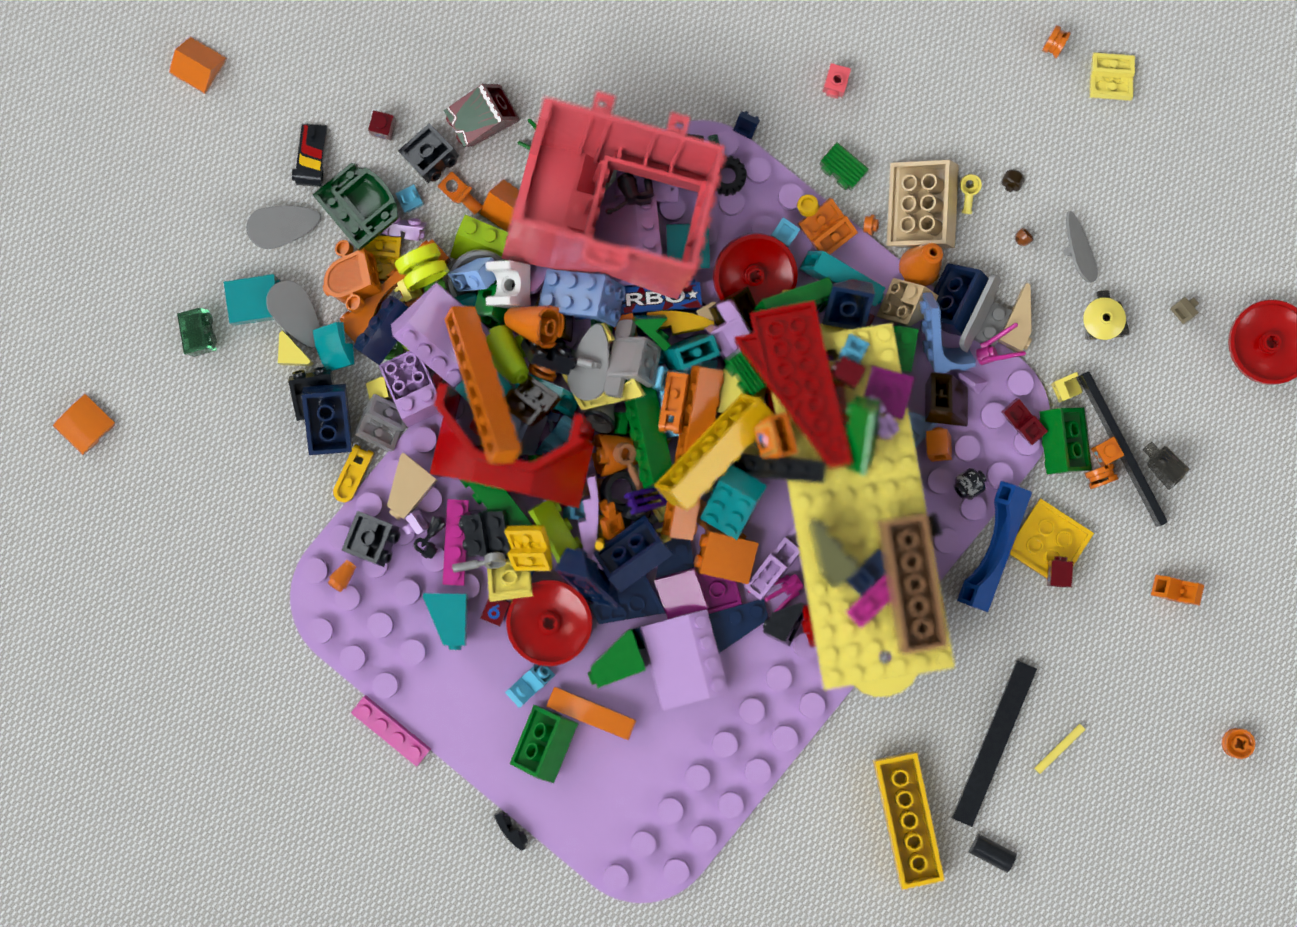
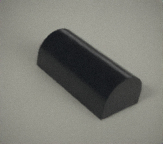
M978 833L968 853L1006 873L1011 870L1017 857L1015 852Z

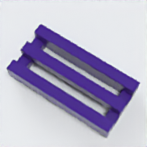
M656 488L640 489L624 495L625 499L629 500L627 503L628 507L632 508L630 511L631 515L665 507L667 500L659 491L658 495L638 500L634 499L636 496L658 491ZM661 499V502H657V503H653V504H649V505H645V506H641V507H638V506H637V505H639V504H643V503H647V502H651V501H655V500Z

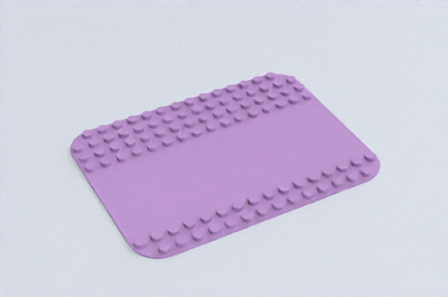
M696 120L689 121L687 134L704 136V141L724 146L723 154L726 157L734 156V159H740V162L745 165L744 168L747 172L745 185L740 192H736L735 195L729 194V196H725V194L719 195L717 191L714 194L716 195V200L709 214L711 216L709 225L710 268H699L692 278L695 279V282H700L702 307L713 301L716 303L720 301L713 284V269L718 255L729 242L749 233H763L771 236L783 217L800 228L797 223L805 218V216H802L798 211L797 202L799 198L808 194L813 195L817 198L819 206L826 200L752 139L733 131V127L714 121ZM683 124L675 125V127L682 129ZM725 168L719 173L721 181L726 184L732 183L736 178L735 172L730 168ZM616 180L604 193L600 206L618 201V198L614 197ZM680 188L678 203L656 202L663 257H667L666 224H690L698 192ZM850 220L858 233L830 255L884 286L885 290L883 293L885 297L893 278L904 280L899 272L900 260ZM800 229L788 247L797 265L798 278L796 288L819 281L799 270L808 251H818ZM931 285L927 286L931 291L934 290V287ZM543 286L536 294H531L530 306H535ZM882 300L877 306H871L870 314L875 316L871 327L892 323L893 326L919 329L912 372L907 374L915 377L907 407L908 412L925 416V384L931 372H939H934L930 362L927 360L926 353L923 352L922 341L925 340V333H922L921 321L924 320L922 319L912 326H907L878 318L877 313L883 302ZM685 311V312L691 313V314H695V315H696V312H697V311ZM825 311L817 312L820 324L823 321ZM573 316V339L571 343L563 340L567 346L577 350L583 336L591 328V319L575 320ZM636 324L638 337H646L656 343ZM612 327L613 337L615 336L614 327ZM671 328L662 329L670 337L667 341L671 345L697 334H707L705 330L672 336ZM941 329L942 346L959 348L961 336L947 333ZM512 330L515 337L519 336L518 333ZM973 340L969 348L976 360L975 367H971L969 370L955 369L947 373H941L953 375L960 381L958 378L959 373L972 372L987 381V385L979 394L974 393L968 388L967 427L940 423L934 427H942L949 431L952 442V460L931 462L927 456L926 437L915 448L927 515L937 513L942 535L931 537L939 582L995 515L994 498L1000 482L1004 481L1018 486L1035 466L1044 451L1042 437L1033 445H1030L1001 413L1016 398L1020 399L1030 413L1035 415L1038 420L1040 419V411L1050 410L1046 391L1038 376L1020 357L997 360L980 365L976 356V350L981 348V346L975 340ZM999 342L996 343L997 355L1013 353L1005 345ZM720 355L703 361L718 360V367L716 369L722 371L726 366ZM827 355L829 361H834L832 356ZM524 357L526 365L529 367L531 363L527 357ZM665 363V364H662V365H658V367L661 366V367H664V368L668 369L667 366H666V363ZM556 372L557 377L554 382L547 381L571 392L561 373ZM503 377L515 389V384ZM461 396L455 420L476 448L483 444L481 436L476 435L469 428L474 413L471 405ZM764 396V404H765V405H766V396ZM625 401L615 403V412L626 413ZM578 406L575 414L583 415L587 410H581ZM556 411L557 414L561 415V418L564 416L563 414ZM437 413L410 426L398 439L394 451H388L359 486L354 498L342 506L307 548L298 562L291 583L290 605L294 623L299 634L318 657L430 747L433 753L599 891L618 900L633 903L661 901L682 892L703 873L854 686L823 689L816 647L810 648L807 635L803 633L802 624L790 647L768 637L763 632L764 628L763 624H761L719 653L729 693L662 711L645 648L639 649L646 671L597 688L596 684L591 685L587 673L591 671L590 666L626 630L668 620L666 613L598 624L590 608L592 630L585 648L569 662L557 666H548L555 676L524 705L518 708L505 692L535 664L523 658L512 646L506 628L507 613L500 627L480 619L489 598L487 568L484 565L476 569L466 570L465 586L442 585L446 526L428 541L434 543L438 550L432 559H425L413 546L417 538L425 539L427 531L419 535L415 532L407 535L402 528L409 524L408 521L403 518L397 520L389 513L391 509L387 506L400 455L405 453L430 473L443 417L440 413ZM547 422L543 429L536 451L538 450L542 442L545 440V438L550 434V424ZM626 433V435L610 434L614 436L630 437V433ZM679 437L672 438L668 444L672 465L674 464ZM596 446L593 447L592 453H596ZM536 451L533 454L521 455L518 460L525 457L526 462H528V455H537ZM592 455L587 474L596 473ZM969 468L982 471L987 479L985 491L972 500L962 499L956 493L953 486L955 478ZM596 473L597 479H604L606 477H600L601 474ZM432 475L438 481L413 512L420 510L430 524L433 516L443 517L446 523L447 499L469 500V511L487 510L483 503L479 505L472 497L474 491L470 486L465 488L458 479ZM718 477V478L716 479L715 484H714L713 487H716V485H717V483H718V481H719V479H720L721 477ZM764 478L760 481L767 485L742 531L747 536L746 539L759 543L751 577L795 527L787 480ZM618 479L611 486V495L613 499L626 503L628 499H625L624 495L632 492L631 485L625 479ZM506 490L530 522L536 526L528 509L545 499ZM709 491L703 493L701 499L708 503L712 493ZM559 503L560 507L562 508V511H560L559 513L562 519H565L563 518L564 505ZM357 511L400 527V539L396 544H393L391 549L392 559L384 567L342 551ZM568 519L573 528L570 530L573 538L578 536L582 543L578 520ZM657 522L652 525L655 529L663 527V522ZM698 523L697 532L693 540H690L694 561L696 555L700 554V537L705 533V529ZM418 542L417 545H418L421 549H424L425 546H424V547H421L422 542ZM466 552V562L472 560L481 561L484 560V556L468 557V552ZM503 553L505 554V559H508V554ZM553 554L552 570L536 571L531 578L532 584L544 580H555L570 585L555 571L558 562ZM593 554L592 560L598 563L597 567L599 569H602L595 555ZM800 555L781 578L786 575L790 577L796 574L803 584V589L799 591L800 595L795 597L784 608L800 602L805 605L808 604ZM348 560L357 568L346 590L343 589L340 593L327 582L329 581V576ZM655 567L646 574V577L662 605L658 590L654 587V580L657 574V567ZM737 582L743 604L759 600L752 593H748V590L744 587L746 584ZM782 583L774 585L763 598L769 617L791 595L783 592L775 598L765 601L767 596L782 588ZM423 593L468 594L467 646H461V650H448V646L442 644L423 599ZM586 600V602L588 603V606H589L590 604L594 603V602H590V601H587V600ZM558 687L637 720L629 740L546 707L553 688ZM533 705L540 706L578 723L554 783L537 779L510 765Z

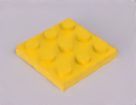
M1040 498L1020 527L1009 555L1047 579L1049 560H1054L1055 556L1068 557L1067 561H1072L1074 566L1094 533Z

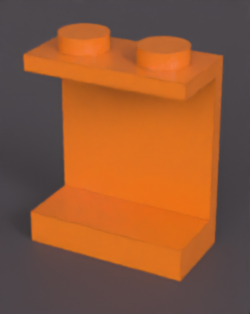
M705 529V533L700 537L699 546H701L700 554H697L695 557L694 567L701 574L749 584L759 543L750 539L738 538L736 540L731 536Z

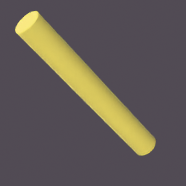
M1081 724L1076 726L1034 769L1041 774L1086 729Z

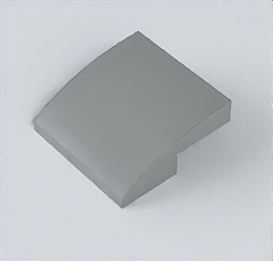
M373 394L360 418L354 435L392 452L395 449L399 434L405 430L406 424L401 419L395 403Z

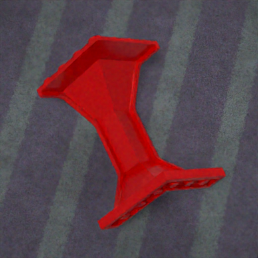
M438 384L434 405L442 415L443 420L429 474L483 484L560 503L567 507L579 508L594 447L590 441L593 440L595 429H593L592 424L585 416L575 414L568 442L536 461L526 462L515 459L513 463H489L486 452L479 451L474 447L455 420L461 395L447 384Z

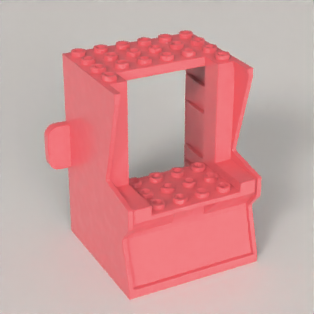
M596 91L592 109L544 97L502 259L562 271L592 274L598 271L661 295L678 299L684 287L688 288L689 282L692 281L701 263L702 257L698 255H700L706 242V236L703 235H705L706 229L710 225L711 216L709 214L711 208L714 207L716 195L714 194L721 180L719 173L726 159V155L723 154L724 146L686 136L690 117L671 112L666 130L611 115L616 96ZM598 102H605V107L597 106ZM676 123L683 124L682 129L675 127ZM614 170L698 192L682 261L628 246L620 247L594 240V227L600 213L599 207L604 197L606 182L609 183Z

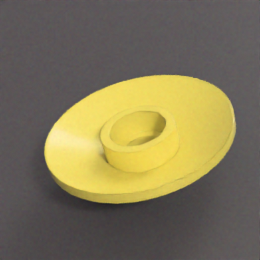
M1098 298L1086 307L1083 323L1087 332L1094 338L1109 340L1115 338L1123 331L1126 324V314L1123 307L1117 301L1111 298ZM1104 314L1109 315V321L1103 320Z

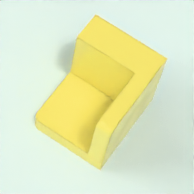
M1077 372L1051 383L1059 403L1082 393L1076 378L1079 376Z

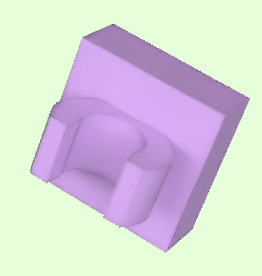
M417 510L405 517L409 524L402 529L407 535L413 532L419 535L426 532L430 524L421 511Z

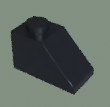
M800 602L773 612L770 617L766 618L763 624V632L768 637L790 647L801 625V621L804 619L803 605L805 604Z

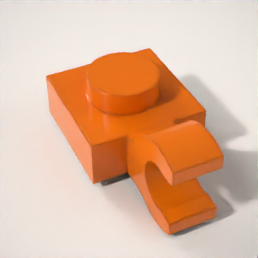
M607 499L598 502L599 509L604 514V517L600 519L604 538L611 540L625 530L621 512L615 511L614 502L607 503Z

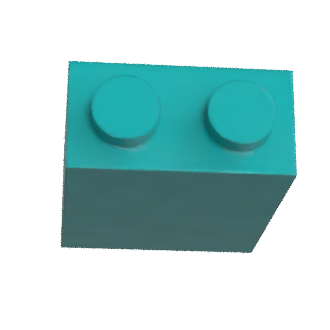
M274 274L225 281L224 289L229 323L232 326L275 320L267 309L266 298L270 288L281 280L277 279Z
M697 334L672 344L666 351L661 349L667 368L683 370L720 355L713 334Z

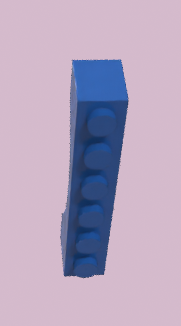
M1004 481L1000 482L994 498L995 525L990 546L980 565L964 580L957 599L958 602L985 612L989 611L1031 498V491Z

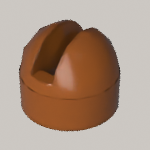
M1023 227L1015 235V241L1020 246H1026L1034 240L1032 235Z

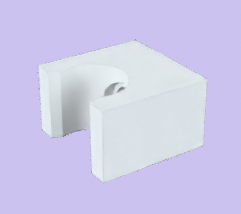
M514 261L486 262V270L492 271L497 280V291L494 296L486 297V305L502 308L530 306V265ZM513 282H515L514 289H512Z

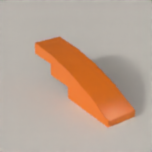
M558 687L553 688L546 705L548 708L626 740H629L637 721Z

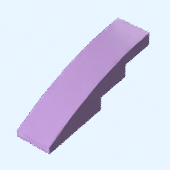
M596 473L587 474L590 495L583 496L582 500L586 517L578 519L583 550L587 552L589 559H592L599 519Z
M795 527L781 541L773 553L767 557L751 577L749 584L744 586L759 600L764 598L800 555Z

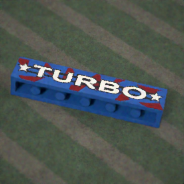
M692 279L689 282L688 288L684 287L678 299H673L642 287L624 286L625 298L622 301L620 312L622 316L630 313L633 315H646L647 312L697 311L702 308L700 282H695V279ZM574 316L575 320L590 319Z

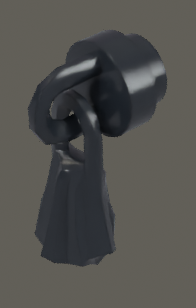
M441 516L432 517L425 539L417 538L414 541L413 547L425 559H432L438 550L434 543L428 541L446 526L444 518ZM418 542H422L421 547H424V546H425V548H424V549H421V548L417 545Z

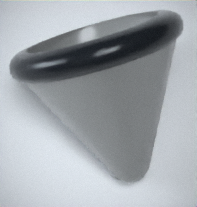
M615 403L584 412L583 416L592 424L595 432L610 435L616 430Z

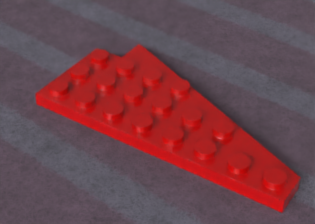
M808 301L750 313L754 333L734 337L735 344L786 412H788L789 416L828 468L833 469L852 465L815 302Z

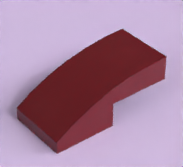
M1018 398L1001 411L1010 424L1030 445H1033L1048 432L1037 417L1032 415Z

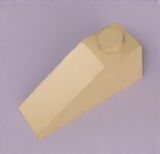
M1028 283L1022 287L1003 330L1014 323H1018V326L997 341L1016 352H1021L1023 349L1027 350L1032 340L1029 337L1032 332L1031 285Z

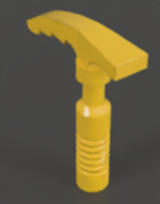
M599 515L598 538L595 543V549L601 550L605 544L600 519L604 515Z

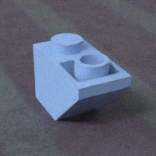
M477 258L449 272L448 275L457 292L487 289L496 281L495 274L492 271L486 270V262H493V258Z

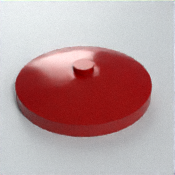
M763 233L745 234L729 242L718 255L713 269V284L720 300L744 287H748L756 305L762 299L782 293V290L795 289L798 278L796 261L788 247L778 239Z
M1264 300L1247 307L1236 317L1229 332L1228 347L1232 361L1244 376L1265 385L1282 384L1297 377V307L1280 300Z
M555 580L535 582L532 584L533 596L515 598L510 604L506 618L507 634L514 649L526 660L541 666L561 665L574 659L585 648L592 630L591 611L585 598L572 586Z

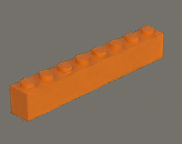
M451 306L444 320L489 463H513L521 452V443L518 441L515 433V425L509 414V406L506 404L503 395V387L500 386L498 380V372L492 361V353L486 342V334L483 333L480 316L477 314L475 306Z
M695 365L691 366L683 416V430L679 434L674 464L716 421V410L720 405V388L724 383L722 370ZM701 496L698 498L697 504L688 510L672 505L667 501L661 534L671 538L693 540L697 532L696 521L697 515L701 510Z

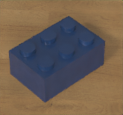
M346 384L303 387L302 402L309 456L352 452L353 440Z

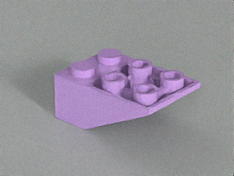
M408 351L380 364L379 368L401 419L407 427L440 413L434 405L437 387L426 364L416 355Z

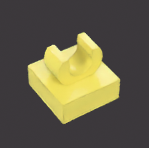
M403 279L397 282L398 287L394 289L395 292L401 291L403 298L399 299L401 302H408L423 295L421 289L408 291Z

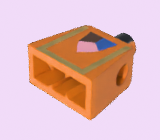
M788 412L768 416L754 428L756 436L755 446L759 449L762 458H779L798 453Z

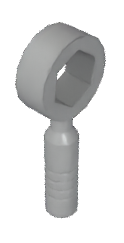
M499 552L489 553L481 561L472 560L452 564L453 572L476 569L484 565L489 569L501 568L506 565L505 554Z

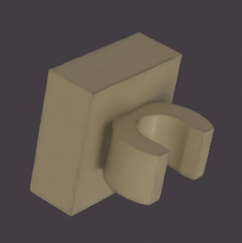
M1184 297L1175 303L1170 310L1182 324H1185L1199 313L1195 309L1199 302L1194 297L1190 301Z

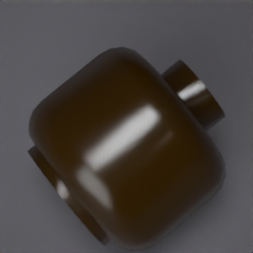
M1008 170L1005 172L1001 183L1008 192H1013V190L1019 191L1023 185L1024 176L1018 170Z

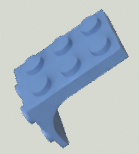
M547 269L539 306L552 305L560 309L559 313L563 315L590 318L611 327H616L621 317L620 310L622 301L625 298V287L607 275Z
M931 292L923 293V301H920V310L924 314V321H921L922 333H925V340L922 341V347L934 372L947 373L950 370H969L971 367H975L976 360L970 349L968 352H965L961 347L947 348L942 346L940 307Z

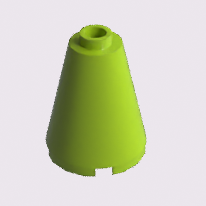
M506 325L491 328L488 330L490 334L486 336V342L492 353L494 367L498 373L511 383H523L528 377L529 369L512 330L506 327Z

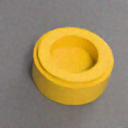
M809 194L800 197L797 202L799 213L805 217L815 215L819 210L817 198Z

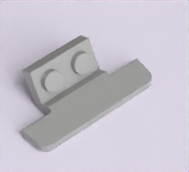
M996 274L990 276L960 338L959 345L965 352H968L973 340L982 343L1002 332L1012 310L994 302V296L1002 281ZM996 340L995 342H993V343L990 344L989 346H990V347H992V346L995 347V345H996V343H997L998 340Z
M621 320L616 326L615 340L613 341L604 385V392L609 397L622 398L625 379H635L646 387H653L655 384L662 348L646 337H634L636 323L633 320Z

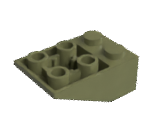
M812 519L808 523L819 573L835 589L858 570L856 567L858 563L850 554L846 555L841 550L843 545L836 537L831 538L827 534L828 528L821 520L816 521Z

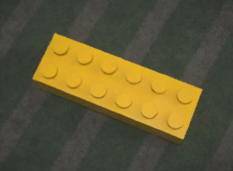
M741 393L662 476L654 487L670 504L685 510L694 507L698 502V498L712 488L713 482L727 472V467L741 457L742 451L756 441L754 428L765 418L774 414L760 398Z
M913 751L873 760L900 888L903 890L945 881L917 752Z

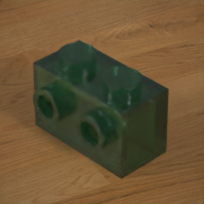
M199 307L177 313L184 355L195 357L215 352L217 340L212 329L213 317L210 311Z

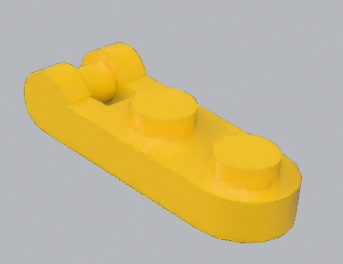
M354 444L352 452H350L333 489V495L336 500L346 503L354 498L375 452L371 450L365 451L361 449L360 445ZM357 456L363 458L361 464L354 462Z

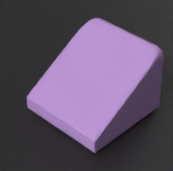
M963 372L958 375L960 381L976 394H979L987 385L986 380L972 372Z

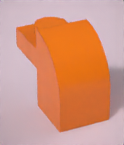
M1155 575L1151 595L1178 603L1200 606L1204 585L1173 577Z

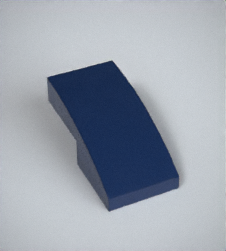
M880 549L875 551L846 580L860 596L885 574L882 551Z

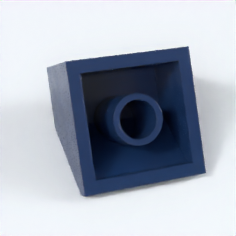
M855 279L833 284L822 324L850 330L865 328L875 296L873 284Z

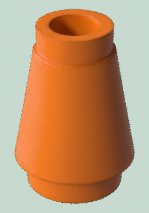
M346 560L329 576L327 583L341 593L343 589L346 590L357 566Z

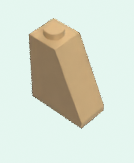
M405 453L400 455L387 506L391 509L389 513L397 520L400 518L406 520L405 517L415 510L438 481Z

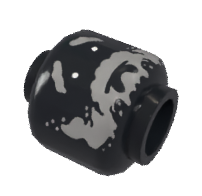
M969 468L955 478L953 486L956 493L962 499L972 500L985 491L987 479L982 471Z

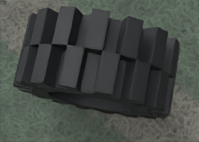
M734 156L726 157L721 170L725 168L732 169L735 172L736 178L732 183L728 184L720 180L719 186L716 188L719 195H735L745 185L747 177L745 165L740 162V159H734Z

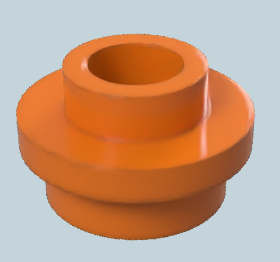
M874 214L865 217L863 227L864 233L872 236L874 232L878 231L879 219H876Z

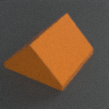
M190 37L175 49L169 73L206 94L227 58Z
M503 179L489 191L480 215L504 231L509 232L519 189Z

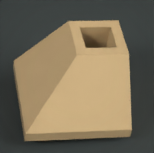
M893 278L877 313V317L912 326L924 319V314L920 310V301H923V293L931 292L935 300H937L938 295L923 285Z

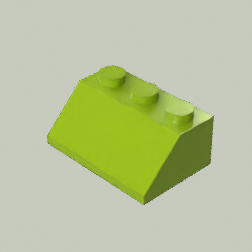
M464 215L457 231L450 257L457 260L461 255L469 251L480 249L492 251L502 257L508 232Z
M544 500L528 509V512L536 525H544L551 552L556 561L559 562L566 548L581 549L583 545L578 536L573 538L570 530L573 528L567 518L562 519L559 513L562 511L559 503Z

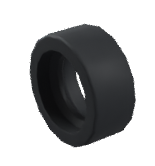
M619 471L606 476L600 486L601 499H607V503L614 502L615 511L623 512L626 503L618 504L612 498L611 486L614 481L625 479L631 485L632 491L637 490L628 471ZM642 495L636 496L634 498L642 499Z

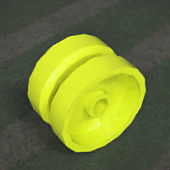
M436 243L416 248L400 257L394 263L399 274L406 275L403 282L408 291L426 287L450 272L445 261L438 260L441 252Z

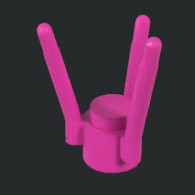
M1014 323L988 341L980 343L981 348L976 350V356L980 365L1026 355L1025 351L997 355L995 347L989 346L1016 328L1018 323Z
M796 574L780 578L775 585L782 583V588L765 598V601H769L783 592L787 595L791 594L775 611L783 609L795 597L800 595L799 591L803 589V584Z

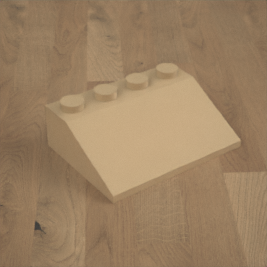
M951 160L890 163L888 247L913 248L928 243H935L941 249L955 248L958 164Z

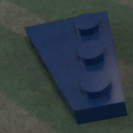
M646 575L621 593L617 590L620 602L619 610L597 603L589 605L598 624L665 613Z
M764 599L708 614L718 653L765 622L769 616Z

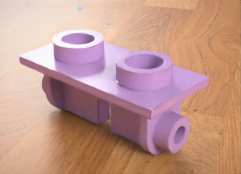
M399 217L382 234L391 237H401L402 231H405V239L420 241V239L424 240L425 231L421 230L425 228L427 223L421 222L417 218L402 220Z
M873 395L869 397V398H872V399H878L877 397L874 398ZM881 403L877 436L887 440L893 438V435L900 429L890 413H887L884 417L881 416L886 410Z

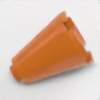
M928 243L908 249L899 261V272L902 274L904 281L925 287L933 284L938 279L943 258L941 247L935 243Z
M552 305L511 307L504 315L506 327L542 348L550 349L557 344L554 342L557 337L561 338L565 326L564 315L559 313L560 309Z
M595 434L592 444L596 446V453H592V459L596 473L601 474L600 477L628 468L627 465L616 462L613 451L621 442L634 446L630 437ZM627 448L622 450L620 455L622 459H626L629 451ZM636 459L632 462L633 466L638 464Z

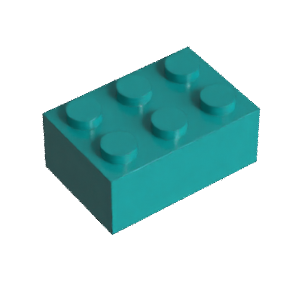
M730 464L727 467V472L719 479L700 519L737 540L752 516L767 485Z

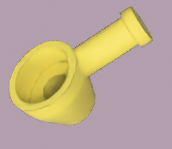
M974 174L965 175L960 181V188L965 193L964 207L962 209L964 214H972L973 195H976L982 187L980 178ZM968 180L972 181V185L970 187H966V182Z

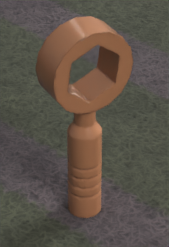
M621 442L613 451L614 459L616 462L628 466V472L636 489H643L639 473L632 464L636 457V450L633 445ZM623 448H627L629 451L626 459H622L620 456Z

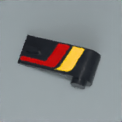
M301 125L296 168L292 169V181H295L296 185L323 186V157L327 125Z

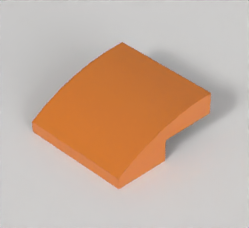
M832 198L822 203L815 215L805 217L797 223L818 251H825L828 254H832L858 233L848 217L841 212Z
M86 394L79 398L53 424V427L82 455L99 442V439L115 426V422Z

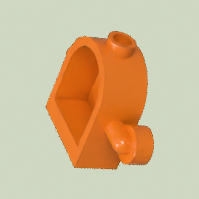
M341 240L335 246V253L341 258L334 261L327 269L324 276L323 291L326 296H333L346 304V308L351 312L359 313L365 306L364 299L382 292L375 256L365 248L353 252V245L346 240Z

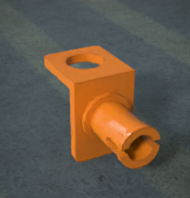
M450 172L438 184V188L454 203L464 204L473 215L477 214L483 207L470 194L472 187L467 186L453 172ZM449 180L457 182L458 188L456 191L449 192L446 189V183Z

